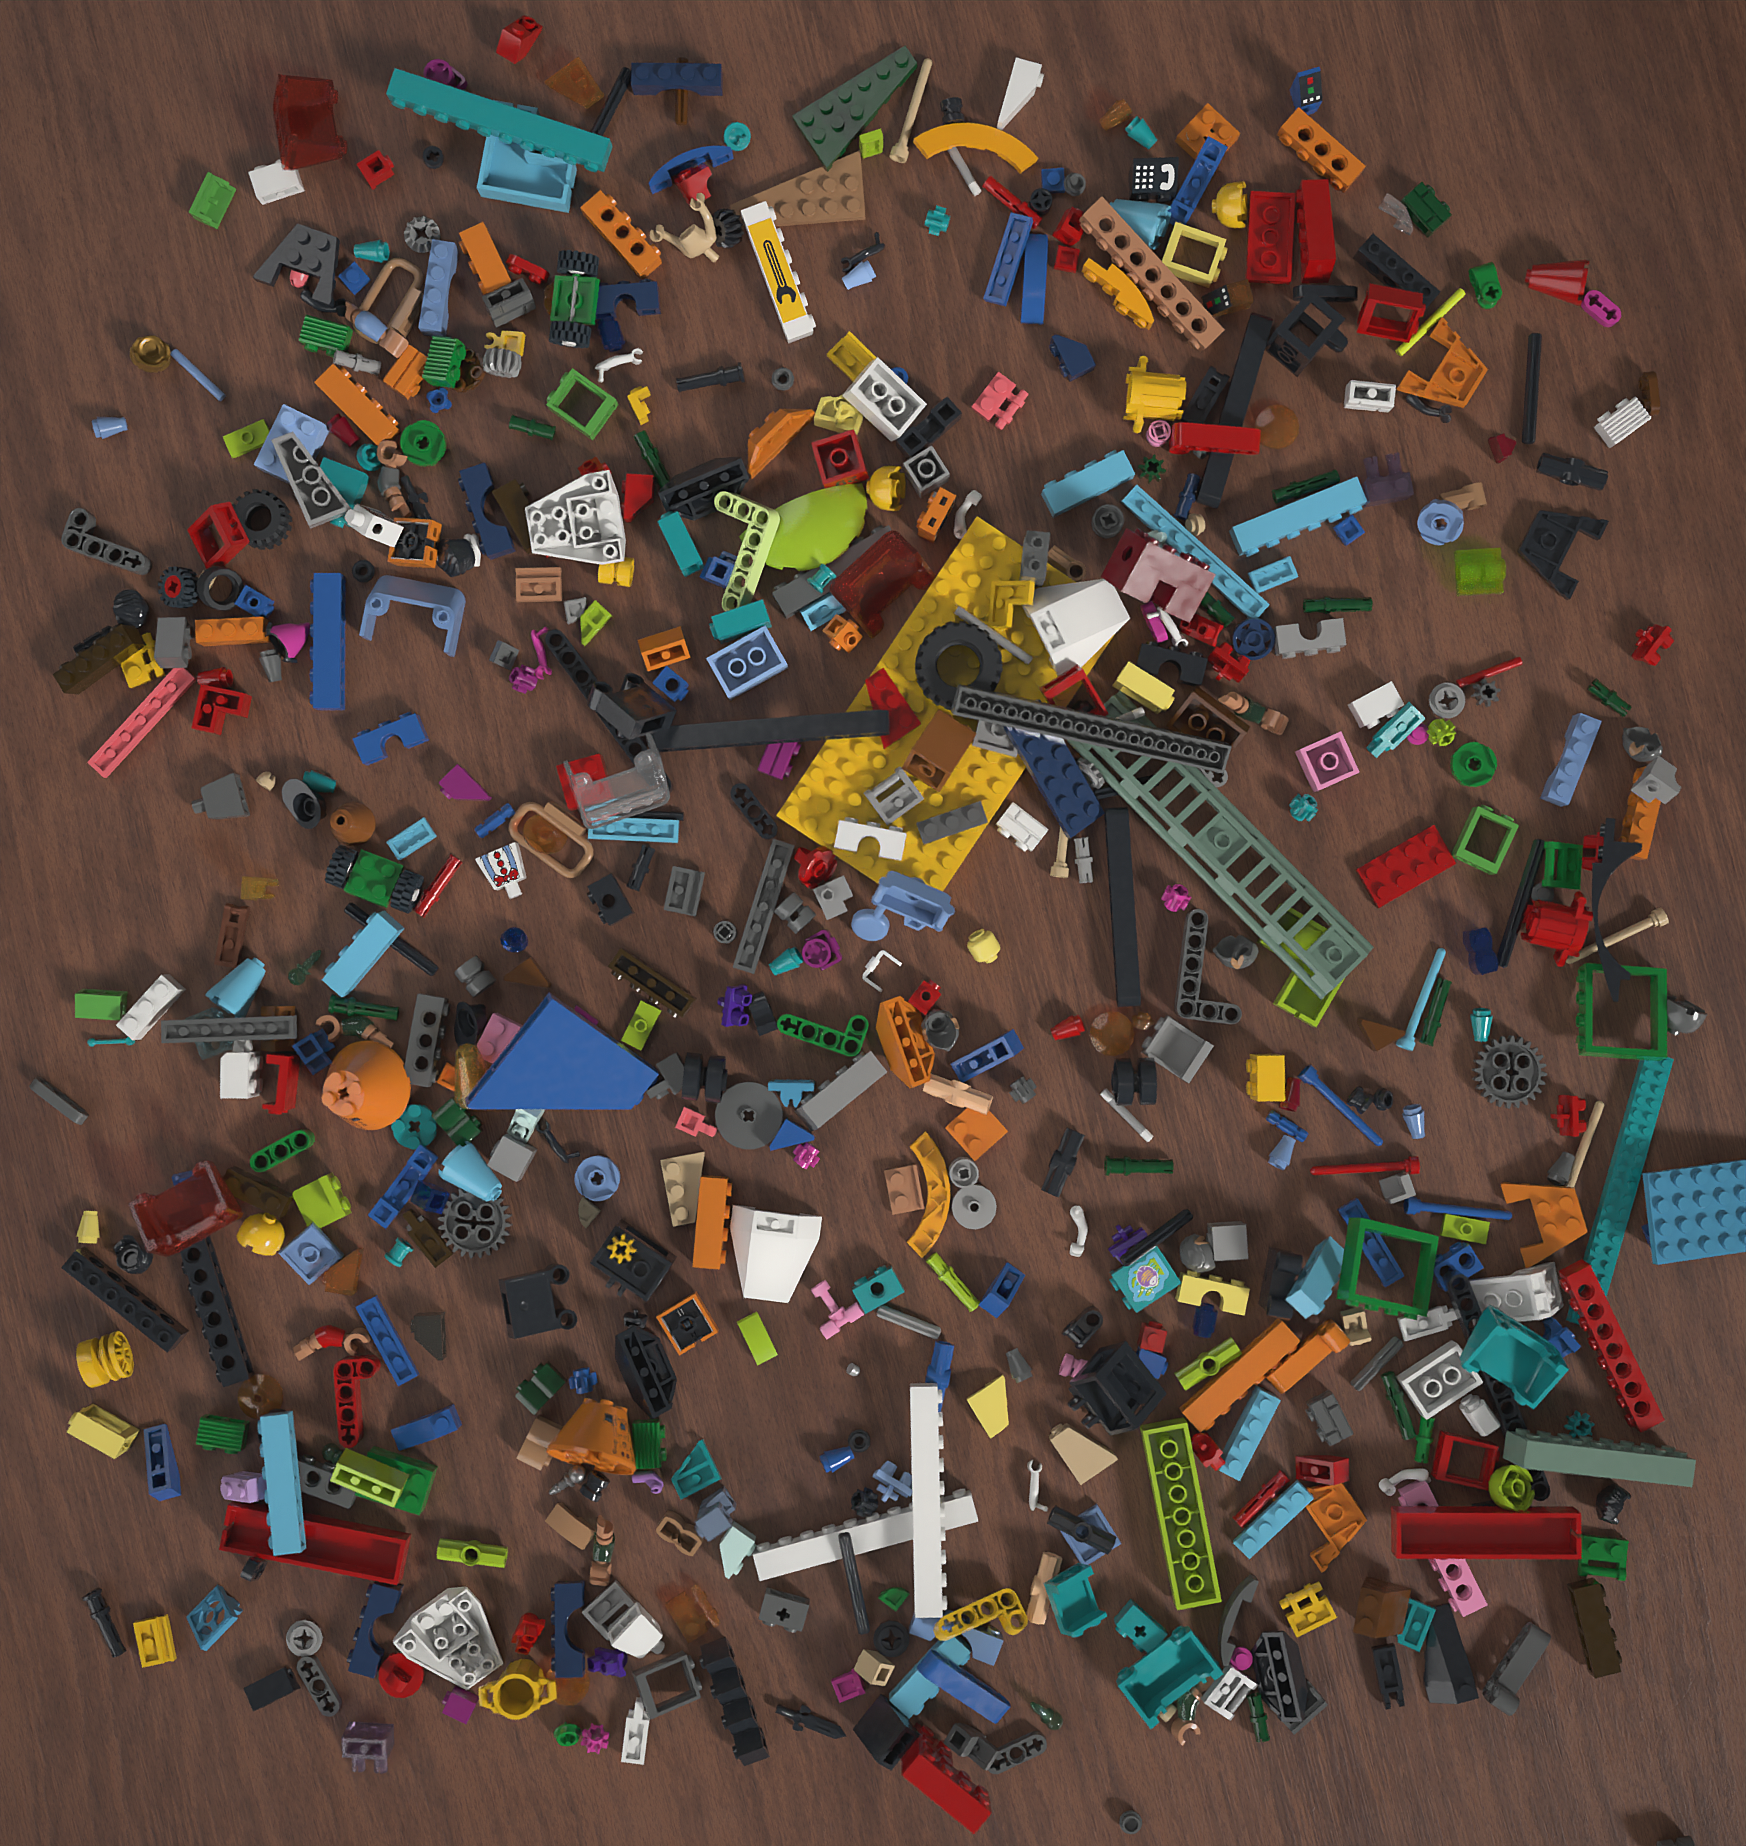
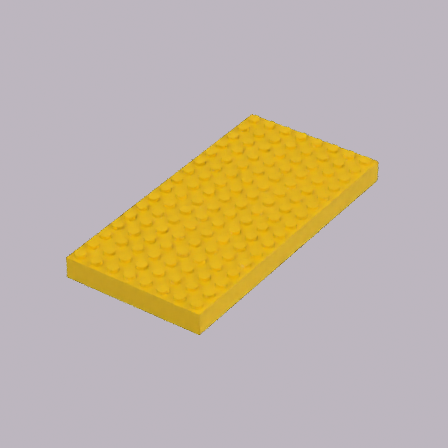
M978 516L871 674L873 675L884 667L921 722V725L885 750L883 749L880 736L827 740L776 815L779 819L818 845L832 850L836 857L878 885L880 878L885 877L888 871H895L910 878H920L926 885L944 891L1026 768L1018 753L1016 758L974 747L972 746V741L940 792H937L904 770L924 799L888 826L864 795L866 790H872L895 773L896 768L899 766L902 768L912 748L938 709L949 713L953 719L969 726L976 733L979 720L954 715L951 710H947L941 705H935L929 697L927 698L923 694V690L919 687L917 676L915 675V662L919 646L928 633L933 632L934 628L939 625L940 627L944 626L947 622L959 623V621H964L954 614L958 606L988 625L992 581H1019L1023 546ZM1047 563L1046 578L1042 587L1077 583ZM1014 605L1012 627L992 629L1028 653L1033 659L1027 665L998 644L997 647L1001 651L1003 666L999 683L994 692L1030 700H1041V702L1047 703L1039 688L1056 678L1057 675L1049 661L1050 655L1031 618L1028 619L1022 605ZM1113 636L1081 667L1086 675L1089 674ZM954 645L948 647L940 654L937 661V671L941 679L950 686L957 687L958 684L969 685L979 674L980 662L972 649L963 645ZM1082 682L1075 683L1053 697L1056 705L1067 707ZM866 684L863 685L846 712L873 710ZM899 780L877 796L876 799L880 803L905 784L902 780ZM981 801L988 823L923 845L916 825L917 822ZM845 817L858 819V824L867 825L868 821L881 824L880 828L889 830V826L903 828L902 832L907 834L902 860L898 861L879 857L880 844L873 837L863 838L858 844L857 852L834 848L839 820L844 821Z

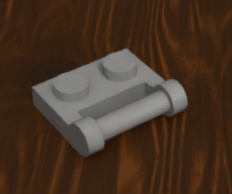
M900 766L895 769V773L872 790L868 789L864 792L866 798L887 826L924 799ZM899 780L903 781L905 785L880 803L878 802L877 796Z
M615 1580L582 1610V1613L601 1635L610 1641L608 1632L637 1601ZM624 1604L629 1607L609 1626L604 1624Z
M1229 1663L1228 1667L1225 1666L1222 1670L1223 1675L1211 1684L1201 1697V1700L1231 1721L1235 1716L1234 1712L1249 1692L1252 1689L1255 1690L1258 1683Z

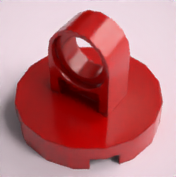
M820 846L813 851L803 847L798 848L794 859L801 864L798 878L803 885L814 889L819 887L818 883L822 880L827 882L838 864L833 851L825 846Z
M394 1652L383 1661L379 1669L378 1679L381 1688L388 1695L395 1698H406L419 1690L425 1674L421 1665L406 1658L402 1652Z

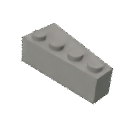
M294 432L272 439L271 441L310 529L346 515V512L351 509Z
M863 1051L852 1059L854 1064L849 1068L846 1065L835 1073L837 1077L830 1082L827 1079L817 1087L820 1090L814 1096L810 1093L800 1101L802 1105L795 1110V1113L811 1132L821 1127L887 1073L871 1051L866 1054Z

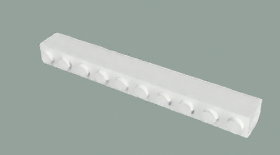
M937 1383L910 1384L915 1618L943 1617L942 1610H947V1596H942V1587H946V1573H942L941 1564H946V1550H941V1541H945V1527H941L940 1518H945V1504H940V1495H944V1481H940L939 1472H944V1458H939V1449H943V1435H939L938 1426H943V1412H938V1403H942V1389H938Z
M958 1489L952 1492L953 1495L946 1497L940 1495V1504H945V1518H940L941 1527H945V1530L978 1522L970 1490ZM913 1502L906 1508L893 1507L884 1514L879 1515L878 1512H875L872 1516L866 1515V1519L857 1521L856 1518L844 1521V1525L835 1527L834 1524L824 1526L822 1531L813 1533V1530L802 1532L800 1537L791 1538V1536L779 1539L778 1543L770 1544L765 1542L757 1545V1548L753 1551V1558L759 1580L762 1581L843 1559L838 1538L840 1533H850L855 1555L912 1540Z

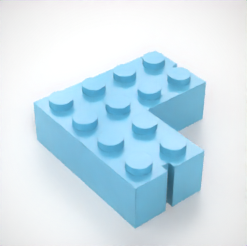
M493 100L514 107L513 103ZM517 105L518 109L540 116L538 108ZM493 135L486 137L477 183V190L481 197L569 213L572 198L571 189L574 188L577 172L576 165H570L559 157L549 158L543 154H537L535 149L533 151L525 150L520 147V144L514 142L506 144L500 141L499 137Z

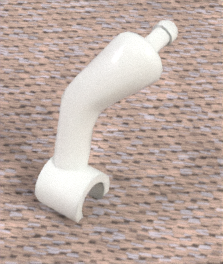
M639 348L634 349L631 354L614 356L598 363L595 366V369L599 370L598 382L604 381L603 373L611 367L627 362H632L635 365L640 364L642 360L635 359L634 354H642L643 351Z
M975 490L967 495L966 500L955 514L954 535L959 539H962L967 532L965 524L966 512L972 504L976 506L982 498V495Z
M1159 606L1157 608L1158 612L1147 614V619L1160 616V619L1172 636L1174 647L1178 648V643L1181 641L1185 647L1188 645L1185 637L1179 633L1175 623L1169 614L1162 610L1163 608Z
M1073 1206L1070 1210V1215L1078 1227L1077 1243L1072 1242L1070 1255L1080 1257L1084 1251L1088 1226L1082 1208L1080 1206Z
M1031 1460L1027 1464V1468L1031 1472L1029 1506L1032 1511L1036 1507L1047 1512V1506L1037 1503L1039 1472L1042 1470V1464L1040 1463L1038 1469L1034 1471L1031 1468L1033 1460Z
M1405 1469L1390 1479H1382L1379 1482V1488L1386 1495L1392 1496L1396 1491L1395 1485L1405 1479H1415L1430 1483L1431 1478L1428 1477L1429 1472L1426 1469Z

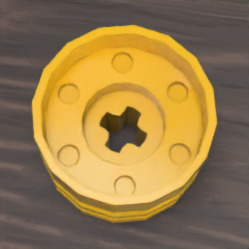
M115 1331L110 1333V1335L105 1334L101 1336V1339L95 1337L78 1343L76 1350L77 1365L87 1386L94 1388L108 1383L110 1379L117 1381L132 1375L134 1369L133 1355L128 1340L122 1332Z

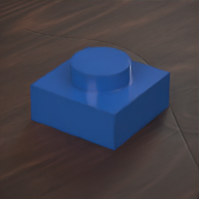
M1064 168L1041 169L1042 188L1047 189L1051 194L1065 193Z
M355 261L338 275L354 295L371 281Z

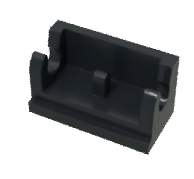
M284 1667L243 1689L252 1711H256L301 1687L292 1669Z

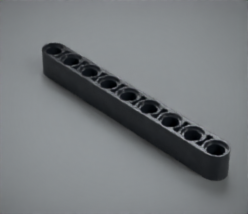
M1251 312L1218 425L1243 426L1273 318ZM1210 452L1196 503L1218 509L1234 454Z
M560 630L549 631L545 637L547 646L586 700H588L593 683L598 681V679ZM561 636L562 643L559 646H552L551 641L553 637ZM568 654H574V663L565 664V657ZM581 672H588V680L584 683L578 682V675ZM595 711L651 789L659 796L669 795L673 790V783L641 738L637 737L630 740L626 737L620 738L617 735V729ZM634 744L641 745L642 750L638 755L630 753V748ZM645 763H654L655 769L652 773L644 772L643 767ZM660 780L668 782V788L663 792L658 791L656 788Z
M1128 807L1105 808L1104 820L1117 1007L1140 1006L1141 992Z

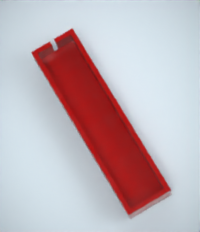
M232 1501L227 1506L224 1526L227 1527L222 1531L219 1546L221 1551L398 1585L403 1578L411 1533L303 1512L306 1549L301 1553L273 1556V1549L269 1547L271 1526L267 1525L269 1505Z
M1391 1506V1552L1396 1559H1581V1538L1577 1535L1581 1534V1513L1574 1506H1529L1526 1510L1520 1509L1518 1511L1505 1510L1499 1506Z

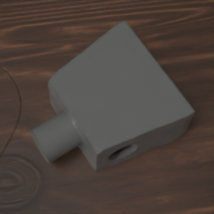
M235 773L201 787L203 798L192 801V808L195 814L206 811L209 819L250 816L240 775Z

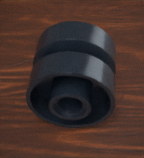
M687 1052L682 1081V1099L697 1101L701 1089H704L706 1102L721 1103L723 1091L726 1090L728 1069H725L726 1056L710 1055L707 1067H704L703 1055L701 1053Z
M1154 1057L1138 1058L1136 1070H1133L1130 1058L1114 1059L1113 1071L1111 1072L1112 1093H1114L1116 1106L1132 1105L1134 1092L1137 1093L1139 1105L1156 1104L1157 1072Z

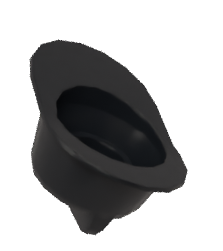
M290 779L285 782L282 787V798L296 821L305 829H312L317 826L320 819L327 816L324 798L320 794L312 792L299 779Z
M463 1001L457 1004L454 1036L458 1047L463 1052H471L474 1049L477 1036L485 1030L488 1024L484 1004L468 1005Z

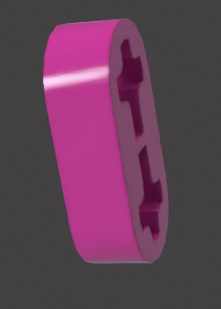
M1591 290L1581 299L1582 309L1602 326L1611 327L1620 320L1621 311L1618 306L1601 292ZM1594 297L1596 301L1595 304L1591 306L1589 305L1590 299ZM1611 311L1613 313L1612 318L1607 320V313Z
M1149 601L1140 605L1144 619L1155 642L1159 644L1168 640L1167 632L1160 616L1147 619L1148 613L1157 612L1153 602Z

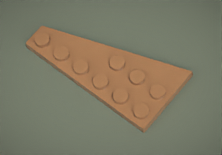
M860 151L834 161L832 168L828 172L824 166L731 204L730 209L735 210L736 215H740V223L743 224L741 226L742 229L746 228L741 217V210L765 201L768 207L772 206L776 215V220H773L775 227L865 220Z

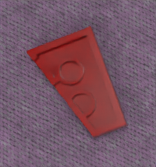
M884 667L865 680L872 709L889 711L890 734L880 736L883 749L885 750L919 727L921 722Z

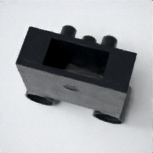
M627 673L620 691L615 693L612 692L613 689L608 683L602 681L593 683L586 702L587 706L597 711L618 730L617 735L620 738L626 737L630 740L670 728L677 710L648 686L641 676L635 673Z
M1269 1247L1258 1304L1266 1311L1267 1316L1291 1320L1294 1307L1286 1298L1296 1282L1295 1276H1299L1303 1269V1256L1301 1254Z
M550 1264L542 1270L498 1279L508 1338L518 1339L556 1329L570 1330L574 1328L577 1323L576 1313L565 1308L555 1310L550 1285H563L568 1281L570 1272L566 1266ZM558 1268L560 1270V1277L558 1280H555L553 1272ZM566 1313L568 1321L563 1325L561 1323V1316Z

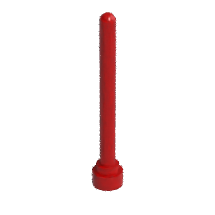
M1408 1156L1407 1159L1400 1162L1313 1166L1310 1168V1173L1312 1175L1404 1170V1172H1409V1174H1419L1420 1162L1418 1156Z

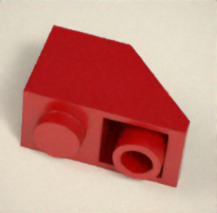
M521 16L502 29L496 53L516 64L526 57L542 31L543 26L538 24L532 17Z
M626 473V480H622L621 490L622 494H625V502H621L620 507L621 514L624 516L626 523H631L654 502L655 478L653 475Z

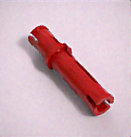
M992 175L983 184V188L1016 214L1032 217L1033 230L1042 221L1043 218L1029 208L1026 201L1022 202L994 179Z
M450 854L427 889L423 890L424 894L412 910L425 918L435 901H439L441 892L463 862Z
M1279 1470L1267 1484L1264 1483L1262 1485V1489L1232 1518L1243 1528L1272 1498L1275 1499L1277 1497V1493L1290 1479Z

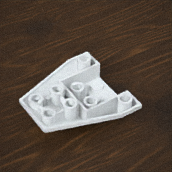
M610 470L586 474L525 508L532 553L601 565L624 561L626 538L619 495Z
M1104 579L1041 587L1034 590L1033 605H1022L1028 619L1031 618L1050 655L1049 661L1057 677L1077 664L1082 667L1130 619L1115 587Z
M733 1205L730 1230L743 1297L783 1303L789 1302L819 1240L822 1216L802 1213L800 1215L755 1210V1207Z
M467 1586L447 1588L414 1612L393 1639L394 1645L406 1658L465 1690L474 1686L503 1664L481 1602Z

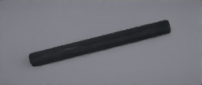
M1534 839L1495 960V965L1506 968L1509 964L1545 851L1544 842L1546 841Z

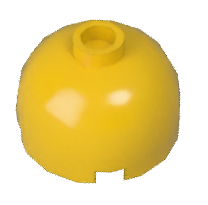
M1245 181L1224 185L1218 191L1217 198L1212 200V213H1217L1219 222L1228 228L1246 227V224L1242 222V220H1247L1248 212L1247 194L1242 192V188H1246Z
M883 466L877 469L871 476L870 481L867 482V494L870 495L876 507L887 511H899L902 508L903 504H899L900 497L905 498L906 481L905 474L899 471L902 469L901 466Z
M266 1212L264 1214H254L246 1218L239 1228L236 1237L243 1247H246L247 1244L253 1247L252 1252L275 1255L283 1244L285 1234L282 1224L276 1217Z

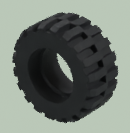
M959 621V623L947 622L944 626L940 627L939 625L934 628L933 632L928 633L922 644H920L915 662V675L917 676L919 687L923 690V694L927 698L929 697L935 705H941L945 709L951 710L957 687L946 684L937 671V661L940 654L950 646H966L972 649L979 659V674L967 686L989 691L996 689L1003 666L1001 651L998 650V644L995 639L989 636L990 633L978 628L979 625L974 623L972 625L966 624V621Z

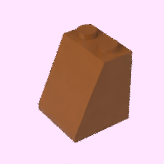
M938 709L912 748L902 769L937 792H940L977 733L972 731L969 726L953 719L949 713Z

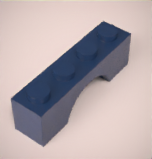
M631 63L633 94L657 95L663 90L685 89L696 92L700 96H723L722 65L714 63Z
M486 463L460 470L461 478L458 479L462 492L466 491L468 499L465 500L469 513L473 512L475 520L472 521L475 533H480L482 541L479 542L482 554L487 555L492 560L516 552L508 528L489 522L485 515L484 505L486 498L495 489L489 467Z
M585 1580L557 1581L555 1587L551 1588V1601H555V1611H551V1625H555V1634L551 1635V1648H555V1657L551 1659V1671L555 1672V1678L583 1677L585 1675V1650L577 1647L570 1640L567 1632V1622L571 1613L585 1604Z
M378 1581L369 1584L366 1592V1597L369 1598L367 1606H363L359 1619H362L361 1627H357L353 1637V1641H356L355 1648L350 1650L347 1658V1663H350L349 1672L373 1679L378 1674L385 1650L375 1640L373 1634L374 1622L379 1616L395 1611L398 1607L404 1585H393Z

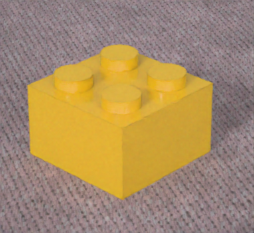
M1250 1054V1059L1246 1060V1071L1250 1072V1081H1247L1246 1084L1247 1095H1250V1099L1255 1101H1285V1056L1279 1054Z

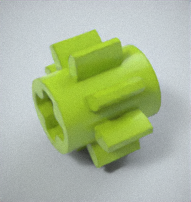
M1443 718L1432 721L1427 730L1429 734L1428 739L1433 745L1436 743L1439 746L1450 744L1456 734L1454 724L1450 720L1445 721Z

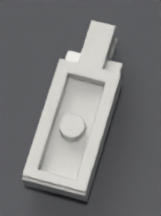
M1445 1305L1428 1309L1427 1317H1418L1417 1320L1400 1317L1397 1320L1403 1340L1408 1341L1449 1329L1448 1327L1452 1326L1451 1321L1456 1320L1457 1316L1453 1308L1448 1309Z
M637 1697L635 1709H629V1714L626 1718L621 1762L644 1765L650 1719L644 1711L640 1697Z

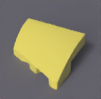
M842 395L839 397H821L814 415V425L839 433L854 429L858 435L864 416Z
M1002 1374L987 1383L984 1388L966 1398L990 1438L1009 1425L1005 1377Z

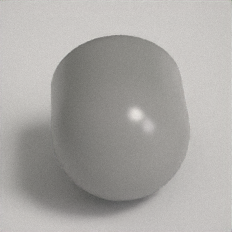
M851 1363L848 1365L846 1372L852 1376H857L860 1373V1368Z

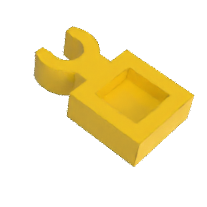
M501 331V337L494 333H487L486 337L494 340L491 345H485L484 348H502L514 351L523 357L526 335L523 332Z

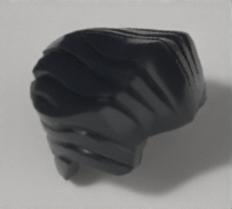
M444 538L438 543L436 547L438 550L437 565L450 577L463 575L466 573V570L474 567L475 554L467 539Z
M135 590L119 592L113 601V611L117 623L135 626L136 629L144 626L150 612L146 600Z
M124 1235L123 1239L113 1248L116 1253L117 1266L127 1273L141 1274L152 1263L153 1247L146 1239L140 1236Z
M1617 1483L1601 1490L1596 1497L1595 1503L1598 1519L1610 1524H1618L1620 1521L1617 1519L1618 1514L1622 1511L1625 1500H1630L1631 1494Z

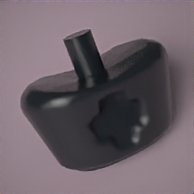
M634 1309V1313L626 1312L624 1314V1325L628 1328L638 1326L640 1329H644L648 1316L646 1314H638V1309Z

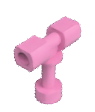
M824 1280L814 1286L811 1291L815 1297L820 1296L831 1311V1314L828 1316L830 1320L819 1328L824 1337L828 1339L839 1332L840 1327L850 1321L852 1323L863 1316L864 1311L858 1302H855L846 1309L843 1306L838 1307L827 1291L831 1287Z

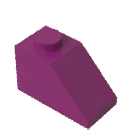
M459 764L438 782L442 786L440 791L449 800L451 798L468 801H490L492 799L487 791Z

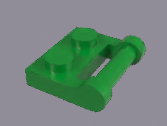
M1551 841L1544 842V849H1546L1545 873L1541 887L1580 890L1583 845ZM1555 850H1558L1557 880H1553Z
M1581 1534V1559H1578V1575L1587 1577V1575L1612 1577L1618 1581H1625L1629 1541L1622 1538ZM1588 1559L1616 1562V1569L1588 1566Z

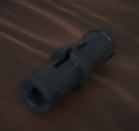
M642 845L637 861L632 865L633 871L626 887L638 892L640 891L644 877L650 871L648 867L656 851L655 849Z

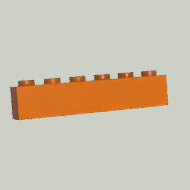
M1277 1318L1241 1351L1242 1355L1229 1362L1179 1409L1199 1432L1207 1431L1214 1425V1420L1220 1414L1223 1416L1232 1408L1231 1404L1234 1401L1243 1399L1253 1384L1258 1385L1265 1378L1264 1374L1268 1370H1274L1281 1364V1359L1286 1354H1292L1298 1348L1297 1344L1300 1340L1280 1318Z

